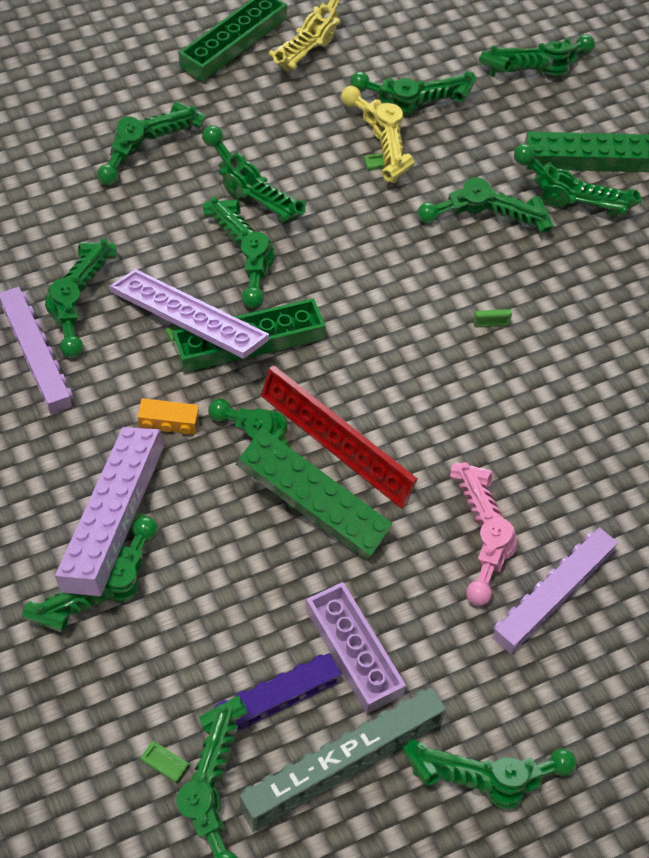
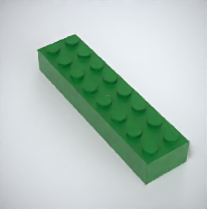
M281 0L248 1L179 52V67L204 82L287 19V4Z
M526 133L524 144H529L533 147L535 159L543 166L550 162L556 169L567 171L649 172V134ZM526 165L527 170H532L528 165Z
M314 298L235 316V318L269 334V340L246 358L325 339L326 326ZM184 328L172 331L173 345L183 373L243 359Z
M264 428L260 429L235 463L236 466L363 559H367L372 555L393 524Z

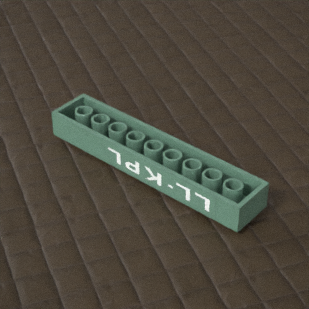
M433 688L426 691L425 689L418 691L414 698L409 701L406 699L402 700L391 711L384 710L378 714L375 720L371 722L367 720L361 723L357 730L343 733L339 740L333 743L331 741L325 743L314 754L312 752L307 753L298 763L294 765L290 763L284 766L280 773L266 776L262 779V783L255 787L253 785L246 787L241 792L242 794H240V811L252 832L259 830L401 749L409 741L418 739L441 726L446 708Z

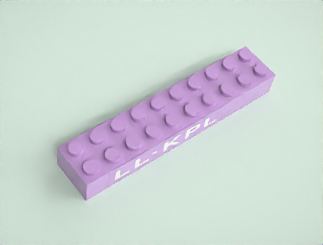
M122 427L55 574L62 593L102 595L163 450L164 444L159 429Z

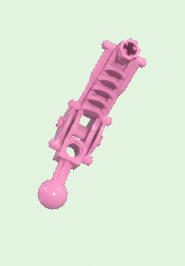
M455 462L451 468L450 478L451 480L464 482L459 485L460 489L463 491V495L471 507L472 514L476 516V522L482 526L480 535L483 546L478 557L482 568L478 579L468 585L466 597L473 605L483 606L490 601L492 596L489 582L493 571H501L504 560L510 558L517 549L516 541L518 540L514 527L501 516L500 510L496 507V502L492 499L491 492L485 489L491 486L493 472L470 466L466 462L462 464Z

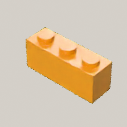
M141 399L138 412L139 428L196 435L199 405Z

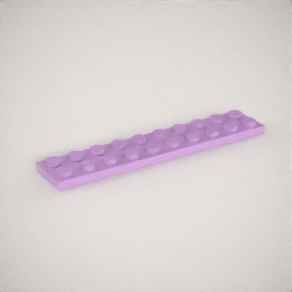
M137 269L110 285L112 293L243 359L269 340L268 333Z

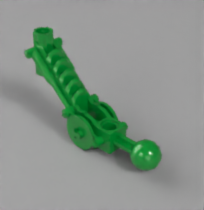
M583 34L576 40V44H571V39L565 38L564 41L540 43L539 48H497L496 45H491L490 51H482L479 56V62L490 67V76H495V73L501 72L507 73L536 69L538 74L545 72L550 75H563L568 72L569 64L577 61V53L589 54L594 50L595 40L589 34Z
M466 71L463 75L424 83L423 80L415 82L408 78L396 81L392 78H386L383 84L370 81L366 73L356 72L350 78V86L357 87L360 92L368 89L379 93V100L381 102L397 105L402 110V115L407 116L413 114L417 107L419 108L421 104L449 98H454L459 103L465 101L477 77L473 72Z
M175 101L170 113H162L145 118L144 120H138L131 116L120 119L110 151L111 158L108 164L102 165L97 170L98 181L102 185H113L118 179L117 167L120 161L126 162L129 154L136 152L145 139L162 137L173 132L188 129L191 125L200 129L206 115L196 111L195 106L188 107Z
M211 125L204 129L202 132L203 142L209 147H214L223 161L218 164L220 168L219 174L223 176V185L232 197L238 199L249 196L277 214L276 218L278 221L285 224L306 212L305 200L299 201L266 183L268 181L267 178L262 177L258 169L251 162L245 161L244 155H239L238 152L231 155L222 142L224 134L218 126Z
M529 144L518 145L514 150L515 161L520 165H528L536 172L533 181L543 190L542 198L550 206L562 207L568 202L569 204L578 202L606 208L607 213L611 217H615L619 214L625 215L628 209L642 201L640 192L637 189L623 191L590 183L587 184L582 182L581 179H574V176L567 170L556 169L550 162L543 166L535 159V150Z
M479 177L470 178L465 182L462 189L449 193L447 201L436 205L431 202H425L417 210L419 220L425 224L433 223L439 214L453 210L454 215L464 211L476 214L488 209L494 214L499 213L503 217L507 215L512 220L515 218L520 223L524 221L529 226L531 224L536 225L539 233L544 234L554 228L541 197H533L527 203H524L521 199L517 198L515 200L513 196L508 195L507 197L502 192L498 194L497 191L491 189L486 180Z
M212 197L210 201L203 203V214L205 217H213V220L220 228L228 234L236 245L241 247L246 257L245 272L250 279L249 287L242 293V303L249 309L259 308L264 301V294L259 289L260 279L267 278V269L275 261V249L270 244L271 241L268 236L262 232H255L239 216L241 211L239 200L218 201L216 197Z
M101 239L97 243H79L77 253L80 259L76 261L64 278L57 279L50 285L45 296L47 312L54 316L56 327H62L64 338L60 342V351L66 358H77L83 352V343L74 333V326L78 318L75 304L80 296V292L86 289L87 285L97 275V272L105 265L106 259H114L116 257V244L108 242L106 239Z
M222 398L215 399L210 403L208 414L214 421L225 422L228 419L236 421L235 426L245 429L253 439L260 429L264 428L291 448L285 436L288 424L283 414L259 408L254 410L240 408L239 411L233 409L230 403Z
M142 516L134 522L132 530L135 537L129 548L122 546L101 596L59 592L55 596L45 598V601L42 603L33 601L26 603L23 608L22 618L39 624L41 627H48L62 632L68 624L70 614H78L82 610L91 608V605H98L102 601L109 599L116 602H125L132 599L138 590L137 574L143 564L141 551L145 542L153 540L158 533L159 528L155 519L150 516Z
M240 696L220 704L218 707L199 716L200 723L209 736L202 744L204 749L198 757L201 760L195 766L197 771L193 774L191 781L181 787L176 799L178 810L182 815L192 820L198 837L205 841L208 840L214 855L213 858H238L236 854L226 850L220 833L226 829L219 815L222 807L221 796L215 787L217 782L223 777L224 771L222 769L228 761L225 758L231 752L229 747L233 744L235 739L233 735L238 729V726L235 725L236 720L248 714L247 708Z
M416 739L409 741L402 750L413 767V775L419 776L424 785L429 787L434 785L439 779L451 783L455 782L462 786L466 785L469 788L478 789L481 794L486 793L494 805L504 809H512L520 805L525 793L540 788L544 776L552 773L558 776H569L577 767V759L574 753L566 748L556 749L552 752L548 761L538 765L532 757L522 761L505 757L497 760L495 763L491 760H486L485 762L475 761L460 755L427 748L423 742L416 741Z

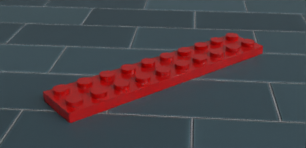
M275 366L270 367L260 396L399 508L402 509L407 505L418 478Z

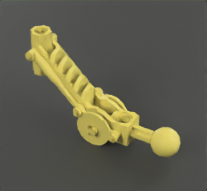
M330 0L328 5L322 3L320 8L315 6L313 13L306 18L303 26L297 28L296 32L299 34L292 40L285 42L276 51L271 50L269 52V56L274 58V62L284 71L288 72L296 69V64L316 44L323 47L327 46L335 34L336 25H339L341 21L338 19L339 14L336 12V8L341 0ZM330 13L329 17L324 19V15Z
M348 86L344 88L341 93V100L344 105L348 107L357 106L364 111L363 120L373 127V134L380 139L385 166L382 169L384 180L396 183L397 178L415 164L410 154L402 155L403 146L400 134L403 121L402 110L397 105L391 103L382 104L380 100H374L369 104L361 98V92L357 87Z

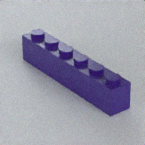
M330 653L326 655L320 654L307 664L301 663L288 673H279L271 681L260 682L252 690L239 692L235 697H241L248 714L236 720L237 732L339 684L341 672ZM227 700L220 701L216 704V707L227 702Z

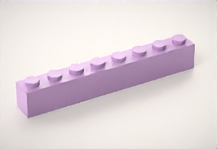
M19 287L1 292V307L49 413L53 414L72 407V392L70 388L66 389V379L63 374L58 372L60 370L57 360L53 361L52 349L45 344L47 343L44 332L40 333L39 331L41 329L38 319L34 320L33 318L35 314L32 306L27 305L29 301L26 293H22Z
M600 527L595 532H589L584 539L585 542L582 545L578 543L572 550L573 554L569 557L565 556L560 561V566L557 569L553 568L547 574V579L544 582L539 581L536 584L531 595L526 594L520 601L521 604L517 608L514 606L508 612L507 618L504 621L499 620L493 628L495 631L492 638L512 654L615 551L618 544L615 539Z

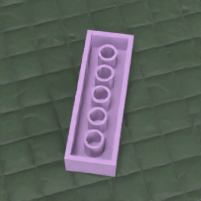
M343 582L306 599L307 614L366 714L404 696L406 684Z

